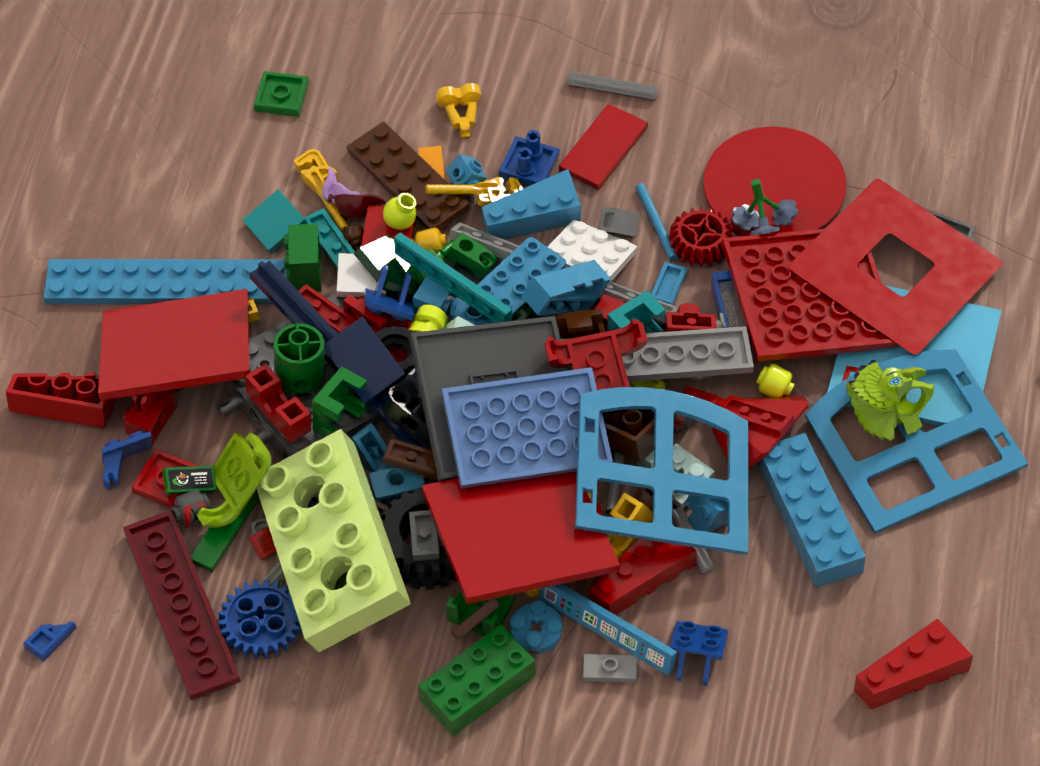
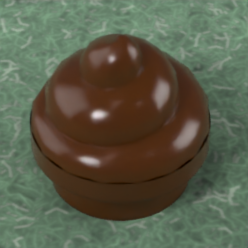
M352 226L344 229L345 234L343 236L355 251L362 245L363 226Z

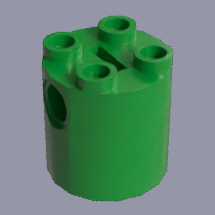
M296 323L284 327L275 336L273 345L274 372L281 380L283 392L286 394H304L318 391L321 388L325 374V351L322 334L315 327L308 324Z

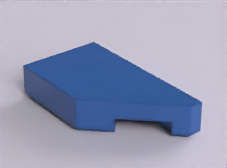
M72 621L63 625H41L23 643L24 648L44 662L77 628L76 624Z

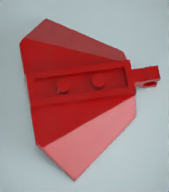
M710 393L705 399L748 421V469L770 453L809 407L804 396L739 398L730 395L727 399ZM713 427V434L728 462V436L726 433Z

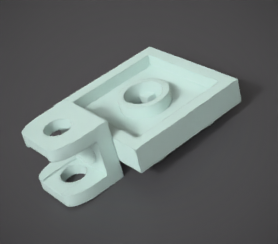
M678 444L673 446V470L675 472L707 478L715 477L713 469ZM654 450L641 463L637 462V465L639 467L654 468ZM672 493L675 496L672 503L684 508L686 506L685 501L689 495Z

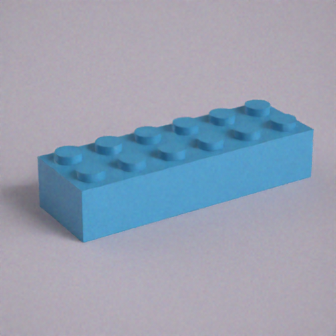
M803 433L779 441L770 453L756 464L815 588L863 573L866 556L806 434Z

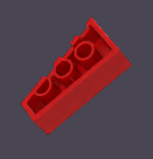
M85 372V376H70V373H60L57 376H47V373L13 374L6 390L9 412L100 428L106 427L117 398L100 401L98 395L99 375L96 376V372Z
M638 539L618 559L620 571L603 575L589 589V600L617 615L637 603V600L642 596L650 595L656 591L657 587L666 581L671 582L678 577L679 573L695 567L697 550L691 546Z
M937 618L857 674L854 691L870 709L902 698L903 694L914 690L915 692L925 689L926 685L937 681L940 683L948 680L952 675L970 671L973 655Z

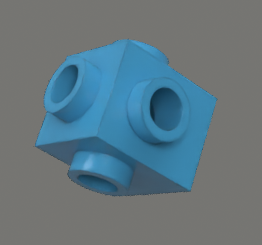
M459 154L445 169L452 181V185H472L487 179L482 170L483 166L475 158Z

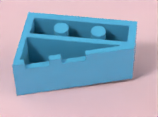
M595 260L533 277L528 282L527 288L521 296L538 316H552V314L591 310L611 281V278Z

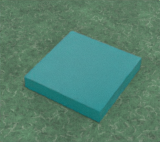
M279 189L242 219L271 254L284 243V235H288V225L308 223Z

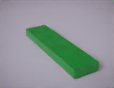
M257 489L235 521L224 527L209 528L191 555L194 565L210 572L215 570L259 502L260 498Z

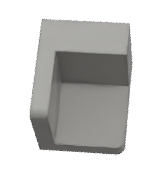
M603 207L599 230L635 237L640 213Z

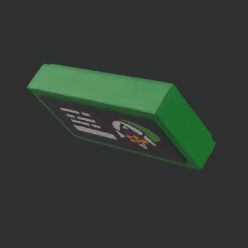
M213 465L171 467L162 470L166 495L184 494L192 490H198L200 493H209L217 490Z

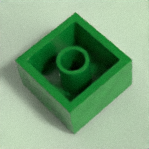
M318 224L288 225V235H284L286 279L298 291L307 284L315 291L320 292L322 291Z

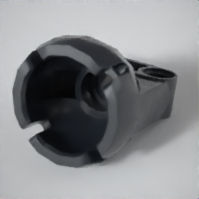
M414 368L397 386L390 389L382 405V412L407 434L432 449L416 370Z

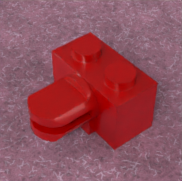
M692 303L679 305L677 312H666L664 332L717 328L716 314H701L699 306Z
M168 390L132 396L134 405L125 412L123 417L127 435L138 431H143L144 433L150 431L153 445L177 408L175 394Z

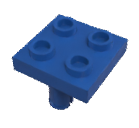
M536 130L529 131L526 139L515 136L499 169V177L518 179L519 183L529 186L549 178L560 155V149L541 144L540 133Z

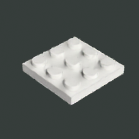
M575 219L548 246V248L566 260L565 268L595 260L611 278V281L634 257L638 247L627 240L617 238L603 230L596 229Z

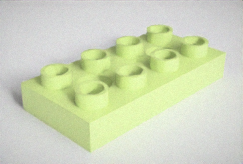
M342 429L270 466L267 474L259 484L257 492L304 638L318 652H321L411 604L355 443ZM319 492L320 502L308 508L311 498ZM348 571L346 577L347 585L334 590L339 577Z

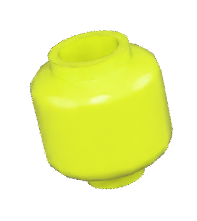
M774 363L768 367L764 365L755 382L759 384L758 390L769 397L789 396L794 387V383L791 382L792 373Z

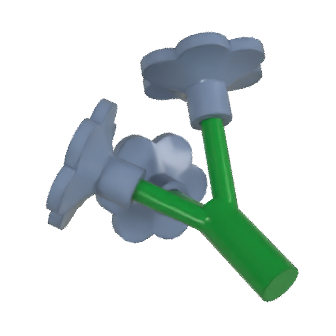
M759 179L751 181L754 199L750 206L742 205L732 210V222L735 225L740 226L744 231H749L751 228L756 229L750 232L751 235L779 231L780 226H789L792 223V219L798 214L796 201L792 199L788 201L782 200L776 204L763 195ZM763 202L774 208V224L778 227L769 225L768 217H765ZM756 204H758L759 213L754 210Z

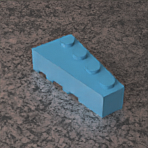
M568 169L482 207L484 231L504 240L568 226L573 219L581 221V205Z

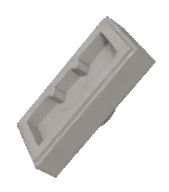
M584 654L583 682L636 683V656Z

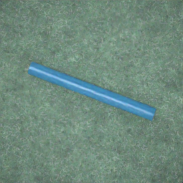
M640 183L636 186L640 199L669 260L675 261L678 259V255H675L674 248L670 247L668 233L645 185Z

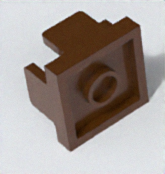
M602 309L552 314L556 318L560 339H572L605 332Z

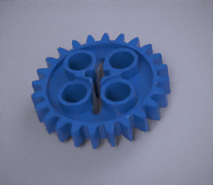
M265 579L263 585H259L258 581L254 580L252 587L245 582L244 590L241 591L235 587V596L227 594L228 603H221L222 611L218 613L221 634L224 639L227 638L228 647L234 645L235 653L243 649L244 657H247L252 652L255 659H258L260 653H263L264 657L268 659L269 652L272 651L276 656H279V648L288 651L287 642L295 644V635L301 636V625L291 594L288 593V586L285 585L279 589L278 581L269 586L268 579ZM271 604L277 605L276 607H268ZM245 608L251 609L249 611H242ZM273 627H281V628L278 629V630H272V629H271V628H273ZM247 631H255V632L252 633V634H246V633H245V632H247Z

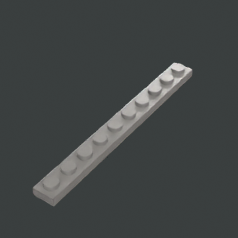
M460 222L450 230L448 237L456 240L461 233H464L486 247L500 261L506 259L519 246ZM610 282L599 298L607 295L627 303L642 293ZM656 299L666 309V312H677L678 307ZM666 313L663 318L654 315L652 318L660 324H665Z

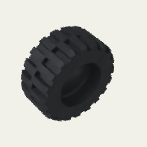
M421 488L413 489L414 492L410 494L405 492L399 495L400 499L398 501L393 499L388 504V509H384L380 516L404 585L408 582L411 583L412 588L419 589L420 586H426V589H434L436 585L441 587L449 585L450 580L456 582L455 573L443 545L439 547L440 559L413 561L412 547L404 541L406 536L411 533L409 512L429 510Z

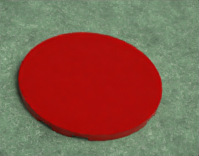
M759 127L732 136L714 151L704 172L703 189L709 209L711 208L714 214L720 211L721 218L727 217L728 223L732 225L733 233L739 236H750V232L756 230L751 228L749 231H744L740 226L732 222L733 208L741 207L742 205L750 206L754 194L751 181L755 179L761 181L763 195L777 204L782 200L788 201L790 199L797 203L798 214L792 219V223L789 226H780L779 231L766 234L825 229L838 216L845 201L846 176L838 157L822 141L805 132L791 128ZM763 202L765 217H768L769 225L778 227L774 224V208ZM756 204L754 210L759 213L758 204Z

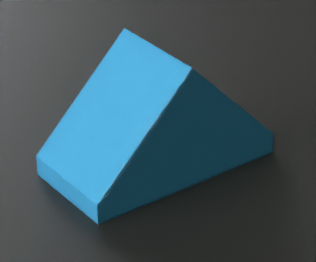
M369 423L351 438L355 443L362 466L370 473L381 468H393V466L383 464L387 446L372 423Z

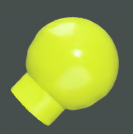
M401 193L398 197L389 200L383 209V218L386 224L396 230L409 228L416 218L415 198L409 193Z

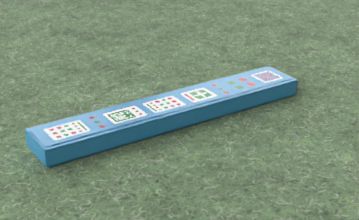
M563 584L541 588L539 600L664 674L669 675L673 671L677 655L676 650Z

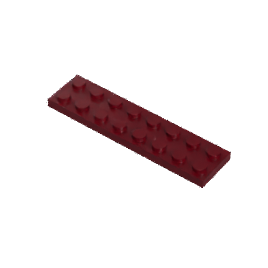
M172 510L123 527L124 534L190 700L240 683L239 673L225 639L221 634L220 627Z

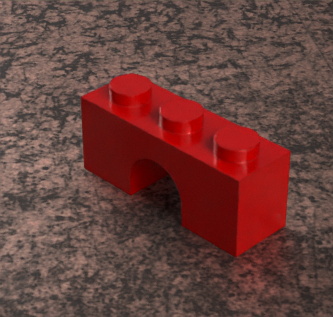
M267 364L245 376L246 394L290 443L311 432V413L297 397L291 400L286 398L281 387L280 378Z

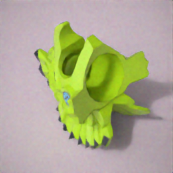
M871 360L868 366L861 365L858 369L859 373L854 374L855 381L847 382V395L851 398V405L854 407L859 424L863 426L866 432H870L872 437L878 436L880 439L886 438L889 441L895 438L894 428L897 426V422L903 424L907 435L912 432L916 433L922 427L918 415L932 398L935 389L934 384L917 381L920 377L926 376V370L922 368L897 369L890 367L886 368L883 372L875 360ZM914 388H920L921 397L918 402H909L907 400L908 392Z

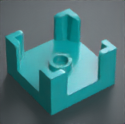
M647 290L608 314L607 331L623 328L630 324L631 320L636 319L643 323L645 333L664 332L652 319V316H661L663 318L666 309Z

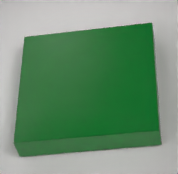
M264 71L254 102V111L300 117L309 85V77Z

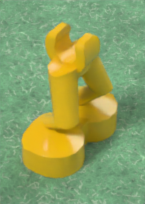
M468 83L460 88L445 86L438 89L436 92L437 105L446 109L452 127L460 129L461 138L470 137V127L476 124L477 103L482 98L480 86L475 83ZM459 104L461 106H468L466 117H460L455 108Z

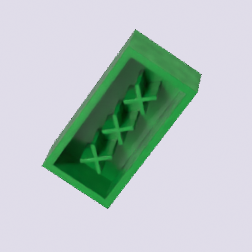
M500 625L418 685L419 700L453 737L535 676V660Z

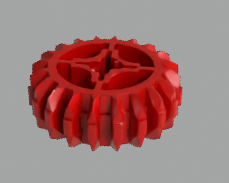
M701 206L699 211L691 208L690 213L683 211L681 217L676 216L674 223L670 226L669 240L670 247L674 248L675 255L681 257L682 263L690 261L691 266L694 263H699L700 267L707 263L711 267L713 261L720 263L722 257L725 258L721 245L723 238L734 237L732 225L728 223L727 217L721 218L720 211L714 214L711 208L708 211H704Z

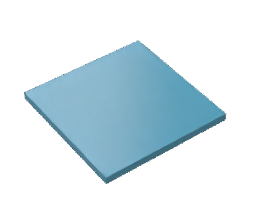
M886 286L900 296H906L910 292L909 290ZM966 303L921 352L956 349L979 387L984 391L1002 310ZM899 346V348L837 354L827 393L842 382L846 366L859 368L861 365L868 366L871 360L881 363L891 358L911 353ZM850 371L849 377L854 375L856 372ZM944 371L926 373V376H922L917 380L927 384H934L935 388L932 398L918 415L921 423L942 426L971 413L970 408L948 373ZM963 374L957 377L963 387L969 384ZM914 388L910 390L907 394V400L911 403L918 402L921 397V389Z

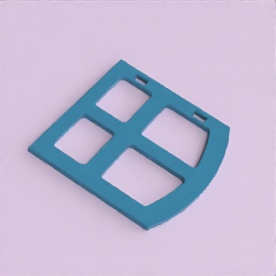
M956 349L925 351L917 355L911 353L878 363V366L883 372L886 368L890 367L897 369L918 367L926 370V373L943 371L948 373L970 408L971 413L928 432H923L919 428L916 433L912 432L909 435L906 434L903 424L897 422L896 427L905 441L862 461H855L831 422V419L851 403V398L847 395L846 385L849 381H855L854 375L831 389L805 414L806 420L874 534L1028 467L1027 460ZM962 374L969 383L964 387L957 378ZM978 431L985 432L1001 460L957 480L951 479L934 451ZM1002 435L1008 446L1001 448L996 438ZM909 461H918L933 485L934 490L889 510L884 509L867 480Z
M619 387L581 394L579 397L575 529L747 555L748 421L709 401L664 389ZM628 409L652 410L655 414L654 468L601 461L598 458L599 413ZM674 414L695 419L727 434L728 480L682 474L673 470ZM586 421L593 422V433L585 432ZM597 481L651 489L653 492V522L646 523L599 515L596 512ZM583 491L591 493V503H583ZM672 493L726 501L728 504V534L724 535L675 527L672 524Z

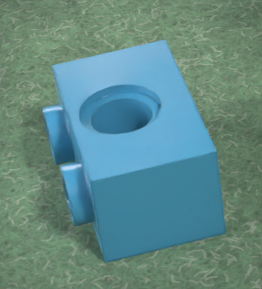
M396 467L381 468L369 473L370 487L374 500L387 507L393 499L398 501L400 499L399 495L408 492V494L413 493V489L421 488L422 491V485H425L422 475Z

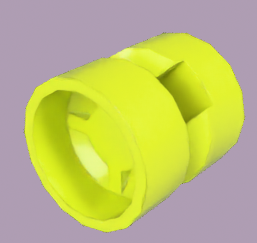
M422 305L409 330L422 332L445 329L448 317L443 310L436 306Z

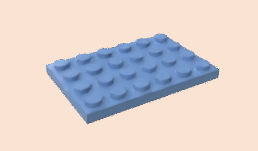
M592 367L442 388L441 395L460 489L576 472L579 397L583 393L597 390ZM599 413L598 458L601 461L613 462L603 415ZM586 421L585 432L593 433V422Z

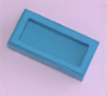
M664 262L651 295L655 299L674 306L688 268Z

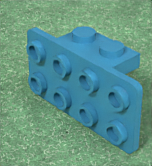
M529 237L477 285L512 309L513 317L527 303L521 295L527 288L528 282L533 277L564 269L566 260L535 238Z

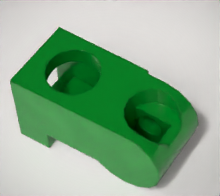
M461 233L450 245L447 261L454 265L457 262L478 277H485L497 263V259L491 251L464 233Z

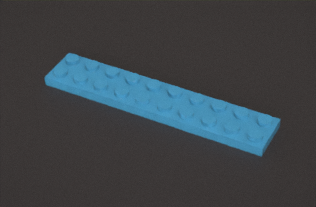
M49 259L44 301L45 304H152L248 289L249 300L253 299L255 304H273L250 279V273L258 268V263L261 261L266 263L269 260L285 278L286 269L284 259Z

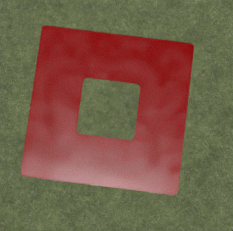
M875 179L788 265V268L913 355H917L1002 266L1003 262L881 179ZM887 234L894 235L934 263V267L906 296L898 295L858 267V263Z

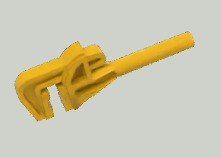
M308 150L294 160V166L297 172L301 173L303 183L309 186L322 199L341 233H344V229L348 228V225L341 213H339L335 204L325 201L322 197L323 185L328 177V168L332 167L328 166L318 150ZM333 169L336 174L337 180H339L338 172L335 169Z
M496 177L472 185H426L425 192L426 194H473L479 197L477 204L483 207L523 188L518 179L513 178L508 179L505 188L503 186V178Z

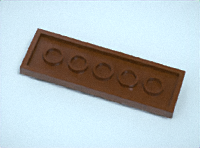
M384 121L347 146L348 153L393 197H398L401 193H409L415 198L416 219L426 229L438 228L441 230L470 210L469 203L460 194H426V185L450 184Z

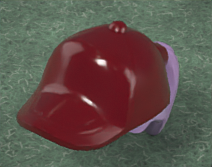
M328 168V177L323 185L322 197L325 201L335 204L339 213L344 215L347 220L351 218H364L367 214L368 205L386 204V201L377 195H361L358 191H350L344 185L337 182L334 170Z

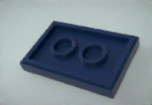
M363 317L324 344L325 352L338 369L342 366L367 380V387L365 389L359 390L351 385L365 405H368L407 376Z

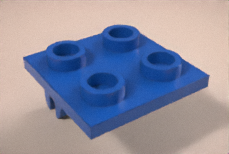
M383 265L375 291L365 288V306L368 307V310L377 314L386 312L392 314L391 316L396 320L406 321L408 319L412 321L414 317L412 302L405 300L411 274L406 273L398 300L381 295L388 271V266Z
M143 431L135 432L129 435V439L121 442L118 439L106 443L104 448H101L102 461L105 468L103 472L105 488L111 489L109 485L110 480H113L115 487H118L123 458L152 448L150 431L146 433Z
M676 621L670 644L672 649L680 653L676 681L682 680L686 652L706 655L702 685L708 686L712 659L722 660L728 629H722L716 625H697L691 621Z

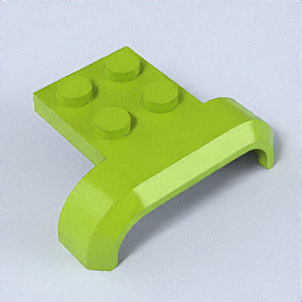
M234 433L214 464L215 483L226 501L217 508H201L197 517L203 526L220 528L235 521L267 474L271 465V455L258 436L249 433L244 438L243 435Z

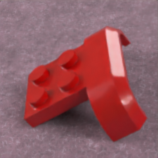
M633 319L630 324L617 330L561 341L554 340L553 336H549L544 343V348L551 367H571L572 370L592 367L596 388L601 390L630 387L622 356L640 350L647 344L648 340L643 323Z

